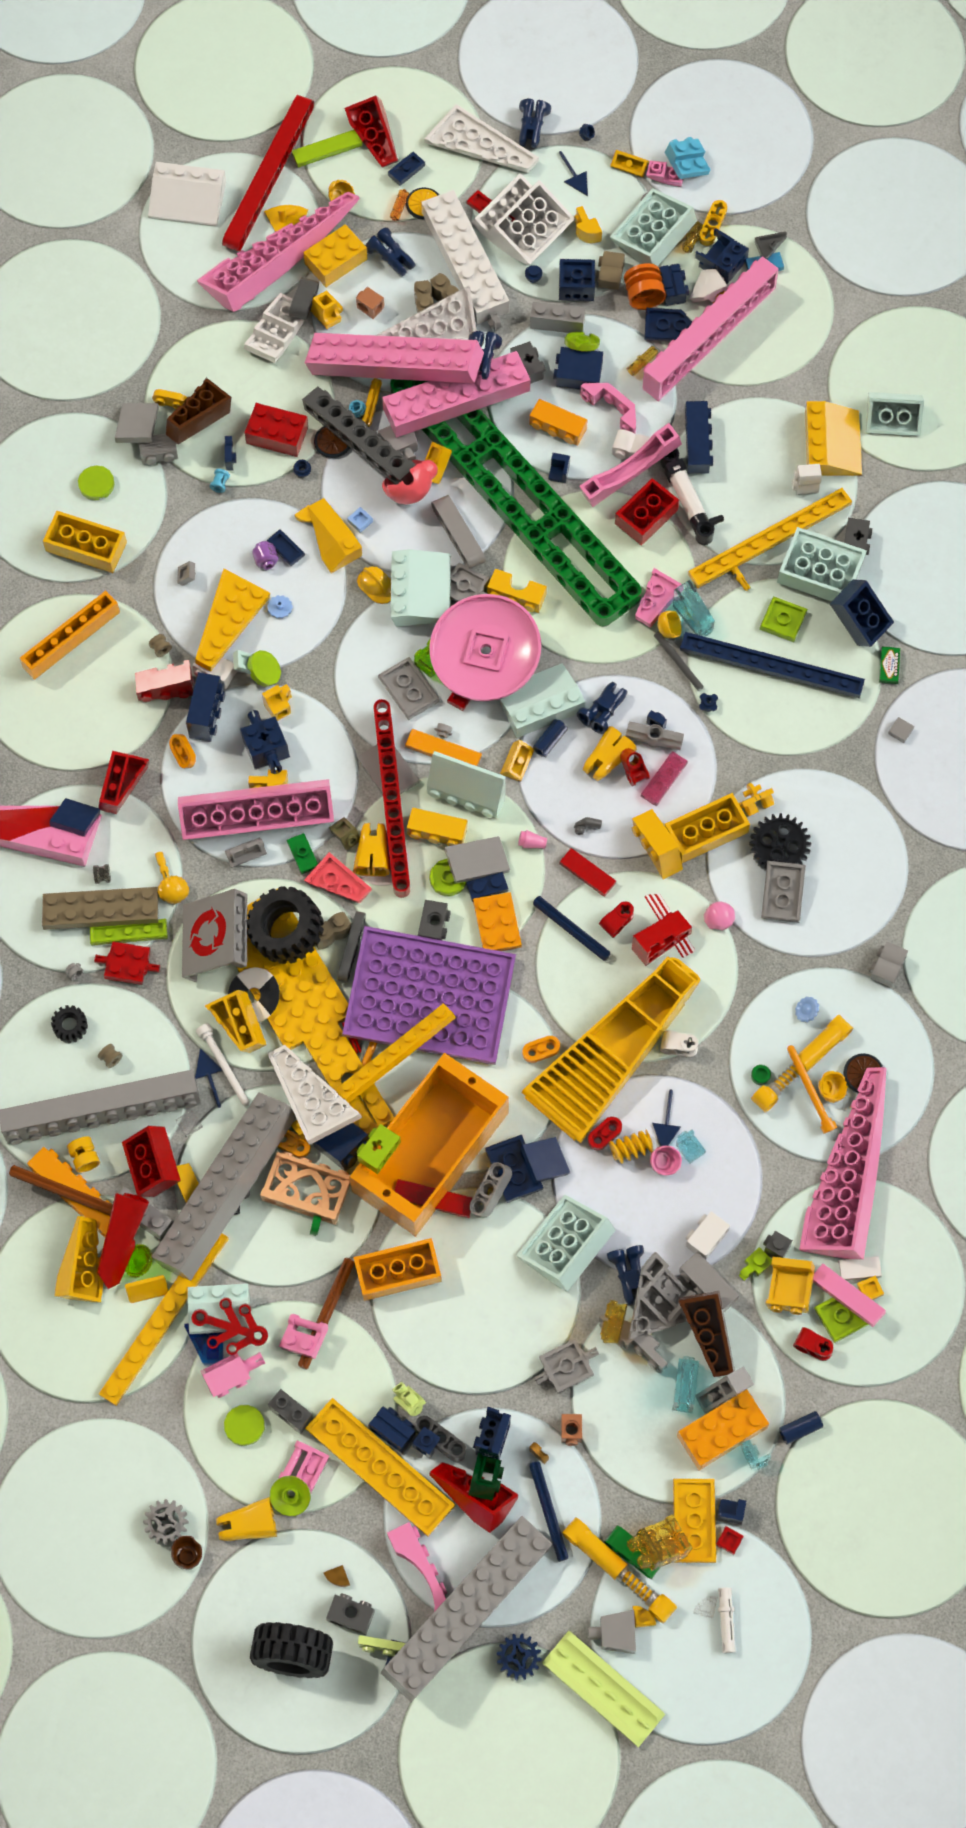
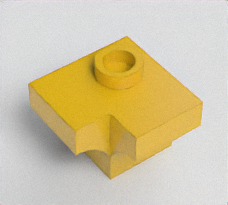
M327 290L313 297L311 312L326 329L341 322L342 317L340 313H342L343 307Z
M287 684L282 687L276 685L262 693L264 706L271 717L275 716L277 721L291 714L288 700L292 696Z

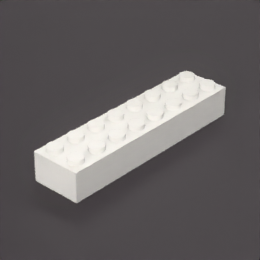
M452 190L422 201V214L459 289L470 286L476 324L488 321L487 319L490 318V314L501 316L509 313L510 301L455 191Z

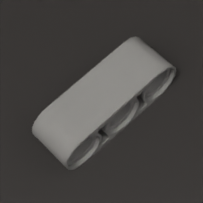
M499 1162L490 1166L470 1202V1211L474 1215L484 1218L492 1214L512 1177V1170L509 1166ZM503 1168L502 1176L498 1177L499 1169ZM493 1185L494 1190L492 1194L489 1195L488 1189L490 1186ZM483 1203L484 1209L479 1212V1205Z

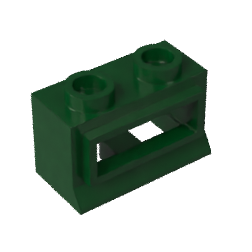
M478 1453L469 1496L493 1501L494 1493H499L501 1481L498 1479H502L504 1467H501L502 1460L486 1457ZM483 1472L492 1473V1481L482 1479Z

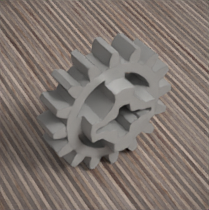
M167 1499L164 1500V1504L156 1501L157 1506L150 1505L151 1512H145V1516L148 1519L143 1520V1524L148 1525V1527L144 1530L146 1533L151 1532L148 1536L150 1539L156 1537L155 1542L157 1544L161 1540H163L164 1545H167L168 1540L174 1543L176 1537H181V1531L187 1532L184 1525L189 1524V1521L183 1519L187 1516L186 1511L181 1512L183 1509L182 1505L176 1507L175 1500L171 1504L168 1503ZM166 1509L165 1512H162L160 1514L157 1513L160 1510ZM175 1512L179 1516V1523L173 1518ZM168 1518L170 1523H172L163 1526L161 1521ZM152 1521L158 1525L157 1533L153 1529ZM172 1530L175 1531L170 1535H166L167 1532H170Z

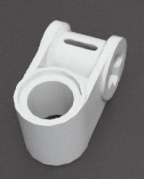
M666 1030L663 1032L660 1051L668 1055L693 1057L698 1052V1040L691 1034Z

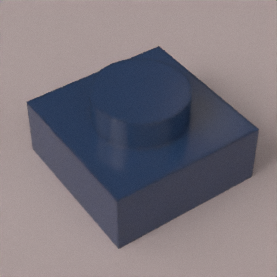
M651 710L647 715L646 723L650 726L656 724L665 729L667 719L661 713Z

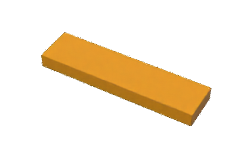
M415 729L411 730L405 744L406 748L431 757L434 751L475 766H478L482 757V753Z

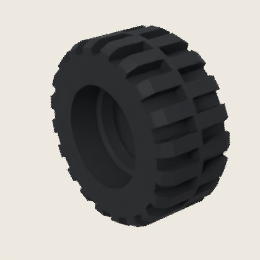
M285 886L278 887V890L270 889L268 894L265 895L263 893L259 896L261 899L252 904L254 908L249 910L247 915L250 920H247V935L256 949L265 958L267 957L272 962L278 961L279 964H286L287 961L295 963L297 962L296 959L300 958L302 960L306 958L308 952L312 953L315 950L313 948L315 944L318 945L321 940L319 935L322 936L324 931L322 928L324 924L321 916L322 913L312 899L302 890H297L295 887L287 889ZM288 912L299 913L298 925L291 934L283 938L271 937L272 926L278 917Z
M281 1622L261 1623L254 1630L250 1660L258 1668L276 1674L299 1678L324 1677L329 1671L333 1640L328 1634H324L320 1630H314V1628Z

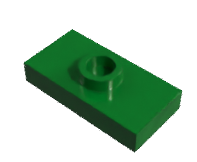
M303 833L288 839L287 844L301 875L314 870L318 863L305 834Z

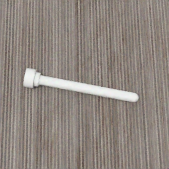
M209 1023L196 1029V1033L199 1038L207 1042L242 1105L248 1106L249 1100L212 1037V1027Z

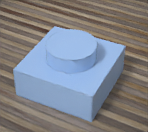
M360 507L347 518V521L361 533L373 522V518Z

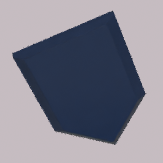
M646 308L644 340H676L683 329L691 326L692 321L681 309Z

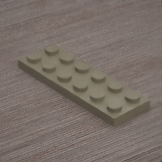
M158 887L43 894V930L158 923Z

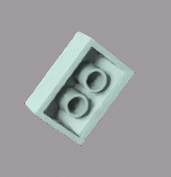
M868 392L866 433L920 436L924 407L923 395Z
M248 1284L188 1287L189 1334L227 1331L209 1324L196 1326L191 1319L195 1310L204 1309L209 1316L230 1322L225 1311L219 1305L224 1297L231 1299L232 1308L241 1326L249 1328L245 1317L239 1313V1307L242 1304L250 1305ZM224 1300L222 1302V1305L224 1307H228L230 1305L227 1300ZM244 1306L241 1308V1311L248 1313L249 1309ZM198 1313L196 1315L198 1320L204 1319L203 1314Z

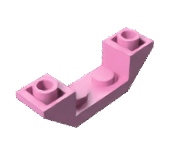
M583 383L581 385L580 395L584 401L594 406L604 397L607 403L613 404L623 415L620 418V429L636 434V414L633 402L609 383Z

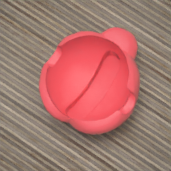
M412 460L415 466L410 469L414 480L409 485L404 484L403 481L395 485L386 477L382 483L385 494L396 503L404 505L414 504L422 500L430 490L432 479L438 472V468L433 461Z

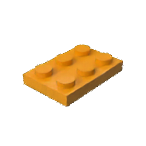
M511 892L474 898L473 903L482 948L496 951L522 948Z

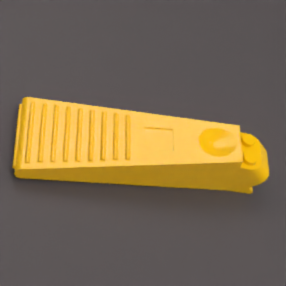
M667 957L650 976L527 1085L521 1092L525 1095V1099L570 1138L581 1143L661 1038L663 1032L667 1030L685 1006V1002L698 986L700 977L681 960Z

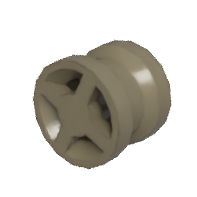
M158 634L149 641V646L155 650L157 657L166 655L172 649V645L166 641L164 634Z
M108 1044L98 1054V1058L104 1060L108 1068L114 1067L123 1056L115 1050L113 1044Z

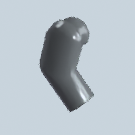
M585 817L575 823V833L583 835L588 827L600 829L602 820Z

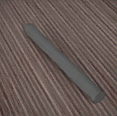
M659 631L656 632L654 637L698 691L703 689L702 683Z

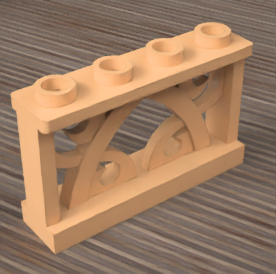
M282 1151V1153L276 1152L260 1197L262 1201L310 1217H314V1215L320 1216L322 1221L336 1225L351 1185L349 1173L343 1170H338L337 1172L331 1170L328 1165L321 1163L316 1165L307 1158L301 1157V1159H298L286 1151ZM283 1164H288L292 1167L291 1171L284 1169V1173L287 1176L286 1179L281 1177L278 1172L279 1167ZM312 1176L319 1186L321 1193H312L304 1201L299 1200V1191L292 1183ZM276 1177L281 1183L274 1191H271L270 1188ZM337 1180L342 1185L341 1190L333 1194L328 1193V1190L331 1191L336 1188V1186H331L330 1182ZM288 1186L292 1188L295 1192L294 1195L291 1197L286 1195V1193L290 1191V1189L287 1188ZM322 1197V1200L317 1199L319 1201L317 1205L311 1203L313 1198ZM329 1198H338L334 1211L329 1210Z

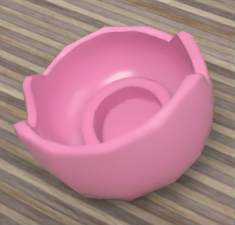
M722 901L711 904L704 913V922L710 929L723 931L732 926L735 920L733 907Z
M660 1146L651 1154V1167L659 1175L675 1174L681 1167L682 1157L680 1152L672 1146Z

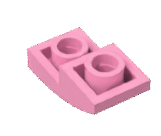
M650 160L646 177L664 184L682 186L683 179L678 178L673 167L667 166V162Z

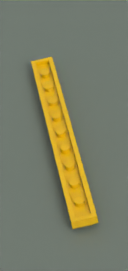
M840 488L688 571V575L696 587L700 588L731 571L733 568L794 536L797 527L806 530L852 505V500L845 490Z
M444 1003L338 1086L335 1089L337 1094L348 1103L353 1101L456 1019L454 1013ZM298 1120L294 1121L291 1127L304 1140L305 1136Z
M221 1233L191 1281L181 1276L177 1277L100 1391L99 1396L115 1406L118 1405L187 1302L188 1287L198 1286L229 1240L226 1235Z

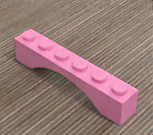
M670 423L666 424L655 432L627 460L606 472L594 475L580 485L582 494L592 507L596 506L682 445L679 435Z
M410 1522L388 1532L387 1535L396 1555L413 1564L425 1577L433 1594L435 1612L446 1600L444 1595L447 1594L443 1582L438 1583L435 1577L438 1575L435 1565L433 1563L429 1564L426 1558L429 1556L425 1545H420L417 1539L420 1537L416 1526L412 1527Z

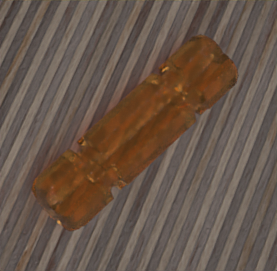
M400 189L398 192V197L390 214V218L393 221H399L409 196V192L406 189Z

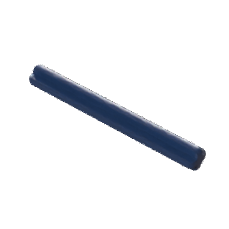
M537 896L534 899L533 905L599 958L603 961L609 958V950L541 896Z
M535 1461L529 1465L557 1560L559 1562L568 1559V1553L539 1461Z

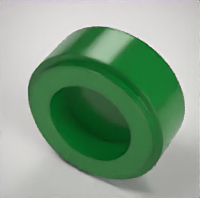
M757 1065L753 1068L751 1079L755 1084L765 1085L770 1080L771 1071L767 1066Z
M314 1215L310 1235H318L321 1223L320 1216Z

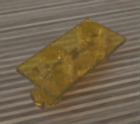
M610 1300L607 1303L605 1317L608 1318V1321H603L600 1332L603 1343H619L628 1304H617L618 1302L615 1300Z

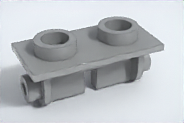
M259 837L226 850L225 854L231 868L266 855L267 852L262 839Z

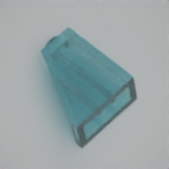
M688 580L674 589L673 607L696 635L708 636L714 629L715 620L692 582Z
M684 1356L683 1359L679 1358L672 1405V1410L693 1412L699 1361H695L693 1357Z

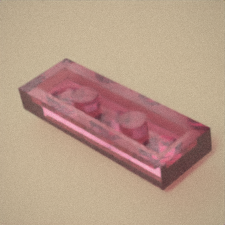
M672 751L643 790L641 797L657 806L686 767L688 761Z

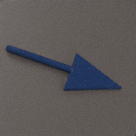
M559 151L560 156L574 176L565 180L564 183L588 196L587 171L577 175L563 152Z
M200 1048L195 1078L208 1077L217 1107L221 1108L211 1074L223 1070Z
M672 1089L669 1090L665 1124L652 1123L660 1146H668L681 1128V1126L669 1125Z

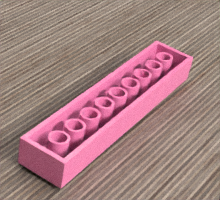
M763 256L758 261L755 260L747 272H743L735 283H731L723 295L720 294L711 306L709 305L705 308L700 317H696L692 321L689 328L683 329L676 340H672L664 352H659L655 360L645 366L643 370V390L659 402L776 288L779 268Z
M314 333L305 364L312 375L475 383L484 352L477 340Z

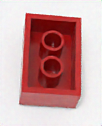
M255 403L245 430L246 444L298 457L308 430V418L302 414Z
M651 478L615 513V525L642 546L678 511L679 499Z
M147 1126L122 1142L137 1196L155 1197L181 1181L165 1127Z

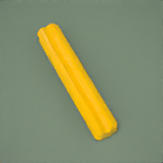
M374 378L371 381L366 401V411L362 417V420L368 427L372 425L382 385V380Z

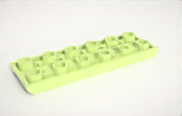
M570 1631L564 1635L542 1662L548 1670L638 1748L665 1716L662 1710Z

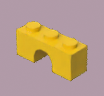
M498 569L494 570L487 586V594L507 597L519 603L527 611L539 613L547 595V586L529 580L525 589L515 590L511 587L512 574Z

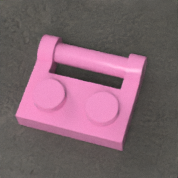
M291 1314L288 1320V1327L279 1347L283 1350L315 1359L328 1331V1325L322 1322H312L300 1318L299 1315ZM298 1326L314 1330L317 1333L315 1336L296 1330Z
M296 1441L294 1445L295 1450L278 1478L291 1476L302 1452H306L307 1455L296 1477L302 1479L308 1485L311 1494L329 1459V1455L300 1441Z

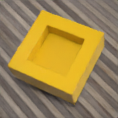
M876 1275L857 1283L859 1291L871 1300L884 1295Z

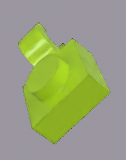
M759 1247L745 1259L744 1262L747 1266L740 1271L738 1276L743 1281L752 1273L759 1276L771 1265L772 1259Z

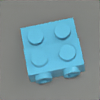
M688 137L684 141L674 139L669 142L664 153L679 179L709 174L710 168L703 157L705 150L699 139Z

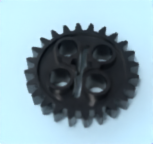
M782 813L779 814L778 818L772 814L771 820L764 817L765 823L759 821V828H753L756 834L750 835V838L753 839V841L749 842V845L753 846L750 849V853H756L753 856V860L759 859L758 866L764 864V871L767 868V861L803 865L801 860L807 861L808 857L805 854H810L811 851L807 847H811L812 844L807 840L811 836L805 835L808 829H801L803 822L797 824L796 817L793 820H789V814L786 818H783ZM785 828L789 833L782 835L779 829ZM771 830H774V831H775L777 838H776L775 835L771 832ZM764 837H769L772 839V842L770 844H766L763 842L762 839ZM777 841L780 843L784 842L783 848L781 845H777ZM790 844L797 845L798 850L791 851L788 846ZM779 853L782 858L780 860L773 859L772 854Z

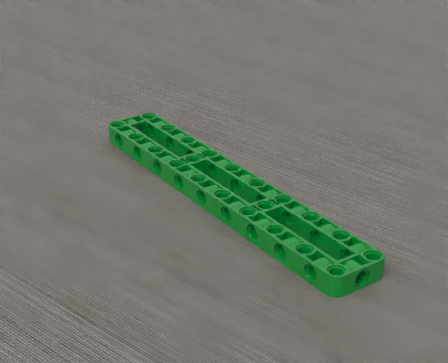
M391 379V394L428 381ZM480 409L457 416V419L476 438L468 446H464L457 438V434L445 421L421 429L432 442L452 450L449 461L597 625L602 627L610 625L640 602L642 592L640 584ZM494 458L543 512L544 516L537 521H532L525 513V509L512 495L510 496L502 488V484L489 470L487 471L483 467V464ZM562 533L611 587L615 594L608 599L607 597L602 598L596 592L592 583L581 571H577L571 564V560L550 540ZM578 587H583L584 589H583V590H578L577 588H578ZM600 613H606L608 615L602 616L600 615Z

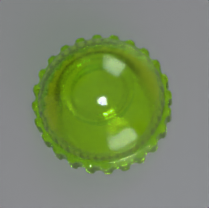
M136 1244L125 1270L127 1275L136 1278L143 1276L149 1271L153 1262L149 1247Z

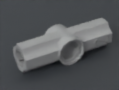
M629 721L626 731V737L629 739L645 742L651 747L662 746L675 750H681L684 738L683 733L665 730L656 724L648 726ZM657 734L659 737L653 738L650 735Z

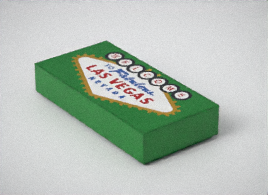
M882 646L879 683L898 684L900 648Z

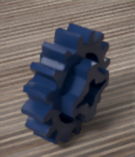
M522 1633L520 1638H516V1635L512 1634V1640L506 1637V1645H499L502 1652H497V1656L501 1657L497 1664H503L500 1671H508L507 1678L514 1675L515 1681L518 1680L519 1676L526 1680V1674L532 1677L534 1676L532 1670H539L536 1662L542 1661V1658L537 1657V1655L541 1654V1650L535 1649L538 1643L534 1642L532 1644L531 1636L526 1640ZM520 1643L527 1645L530 1649L525 1650L520 1646ZM512 1645L513 1650L511 1654L505 1656L507 1649ZM516 1648H518V1652H520L521 1655H525V1657L522 1658V1666L520 1665L518 1659H514L517 1653ZM533 1658L532 1664L526 1669V1662ZM513 1664L518 1667V1671L511 1669L508 1665Z

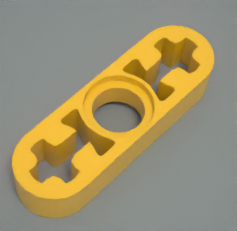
M716 200L712 203L702 226L699 241L704 246H710L714 243L716 236H713L714 229L720 230L726 216L727 204L723 200ZM719 207H721L722 209H720V211H719V213H718V215H717V214H716V210H717ZM711 220H715L718 222V224L716 226H711L708 222ZM708 231H710V237H708V239H705V237L708 234Z

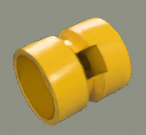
M89 1136L75 1139L67 1145L71 1158H74L73 1164L78 1173L90 1171L101 1163L97 1152L93 1151L95 1147Z

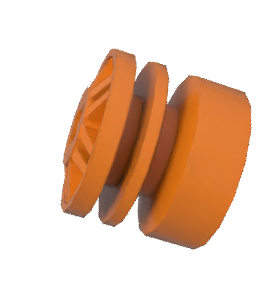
M650 263L639 264L630 268L624 274L629 304L632 308L637 310L654 308L666 299L661 272L657 265Z

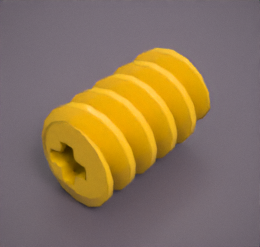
M647 1129L645 1134L642 1130L638 1131V1137L635 1133H632L631 1140L628 1136H624L623 1142L621 1139H616V1145L612 1141L609 1142L614 1160L618 1159L621 1164H623V1157L631 1161V1154L638 1158L639 1151L643 1156L646 1155L645 1149H648L650 1153L653 1152V1144Z

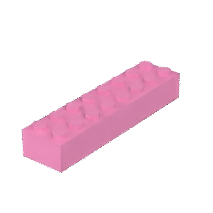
M515 351L491 360V370L487 380H483L482 372L478 371L475 383L428 381L382 397L383 410L397 438L529 392L531 380L518 352Z
M329 779L178 797V810L183 840L334 822Z

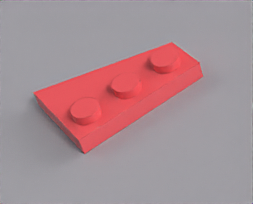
M330 852L304 880L308 884L359 904L372 890L369 885Z

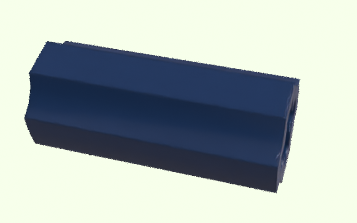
M554 719L535 743L533 750L539 756L546 758L566 733L568 727L561 720Z
M814 1411L780 1427L779 1432L787 1445L823 1428V1423L819 1414Z

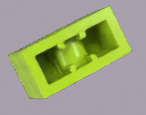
M382 1124L378 1128L372 1129L368 1136L370 1139L357 1150L358 1162L376 1174L381 1171L401 1143L400 1136ZM379 1145L381 1146V1150H380V1149H376V1151H374V1146H375V1147H379Z

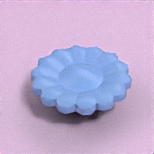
M277 595L268 601L267 608L271 616L284 618L292 612L293 606L288 597Z
M808 996L802 998L795 1008L797 1019L807 1023L814 1020V1017L819 1012L817 1000Z

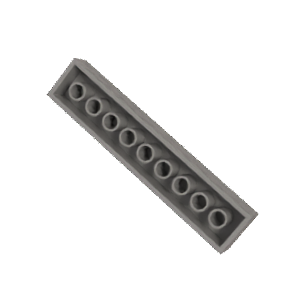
M192 1069L0 1109V1127L7 1144L15 1145L27 1139L34 1141L41 1139L42 1136H58L61 1132H77L81 1130L80 1128H97L100 1124L104 1123L116 1124L119 1120L123 1119L135 1120L142 1115L154 1116L161 1111L173 1112L180 1107L192 1108L201 1102L197 1081Z
M258 1092L151 1256L162 1268L190 1281L192 1280L296 1119L293 1110L288 1104Z
M521 1516L381 1671V1674L412 1703L552 1546V1543Z

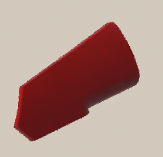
M124 1193V1195L115 1194L97 1271L107 1289L120 1284L134 1251V1237L149 1204V1201L141 1196Z

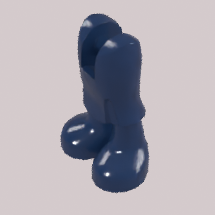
M527 98L520 101L519 110L523 113V118L521 119L522 127L519 135L520 146L525 147L527 139H532L531 147L537 148L540 141L541 127L544 123L543 117L551 113L552 107L548 102L537 100L535 117H531L535 106L534 100Z
M388 227L382 228L377 233V237L375 235L372 236L366 243L367 253L377 252L397 274L404 276L407 272L402 264L408 269H413L416 265L413 259L393 240L390 229ZM382 243H385L389 248L386 249Z
M475 331L469 335L468 340H477L482 347L485 339V349H482L484 355L478 371L482 372V379L487 380L491 370V360L494 356L493 350L501 347L502 338L494 332H487L485 338L483 331Z
M613 681L604 688L601 695L593 701V705L589 709L582 707L576 713L579 720L585 726L589 727L591 724L592 730L600 734L606 732L609 727L607 723L609 718L614 715V711L623 702L628 692L626 689L621 688L617 694H614L613 692L617 684ZM598 712H602V714L594 720Z
M636 1245L626 1249V1255L631 1270L628 1271L623 1249L607 1253L608 1260L615 1264L624 1299L628 1306L634 1305L631 1289L638 1288L641 1273L640 1257L644 1254L643 1245Z

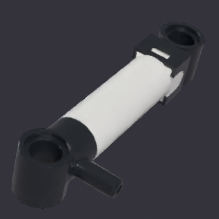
M676 448L661 459V466L665 469V475L677 493L695 532L696 541L701 545H708L713 541L714 525L723 522L724 517L723 515H718L708 519L687 474L683 458L679 459L680 453Z

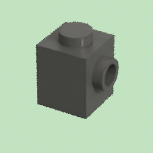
M774 1231L772 1236L768 1234L763 1243L766 1246L764 1252L771 1258H784L793 1240Z

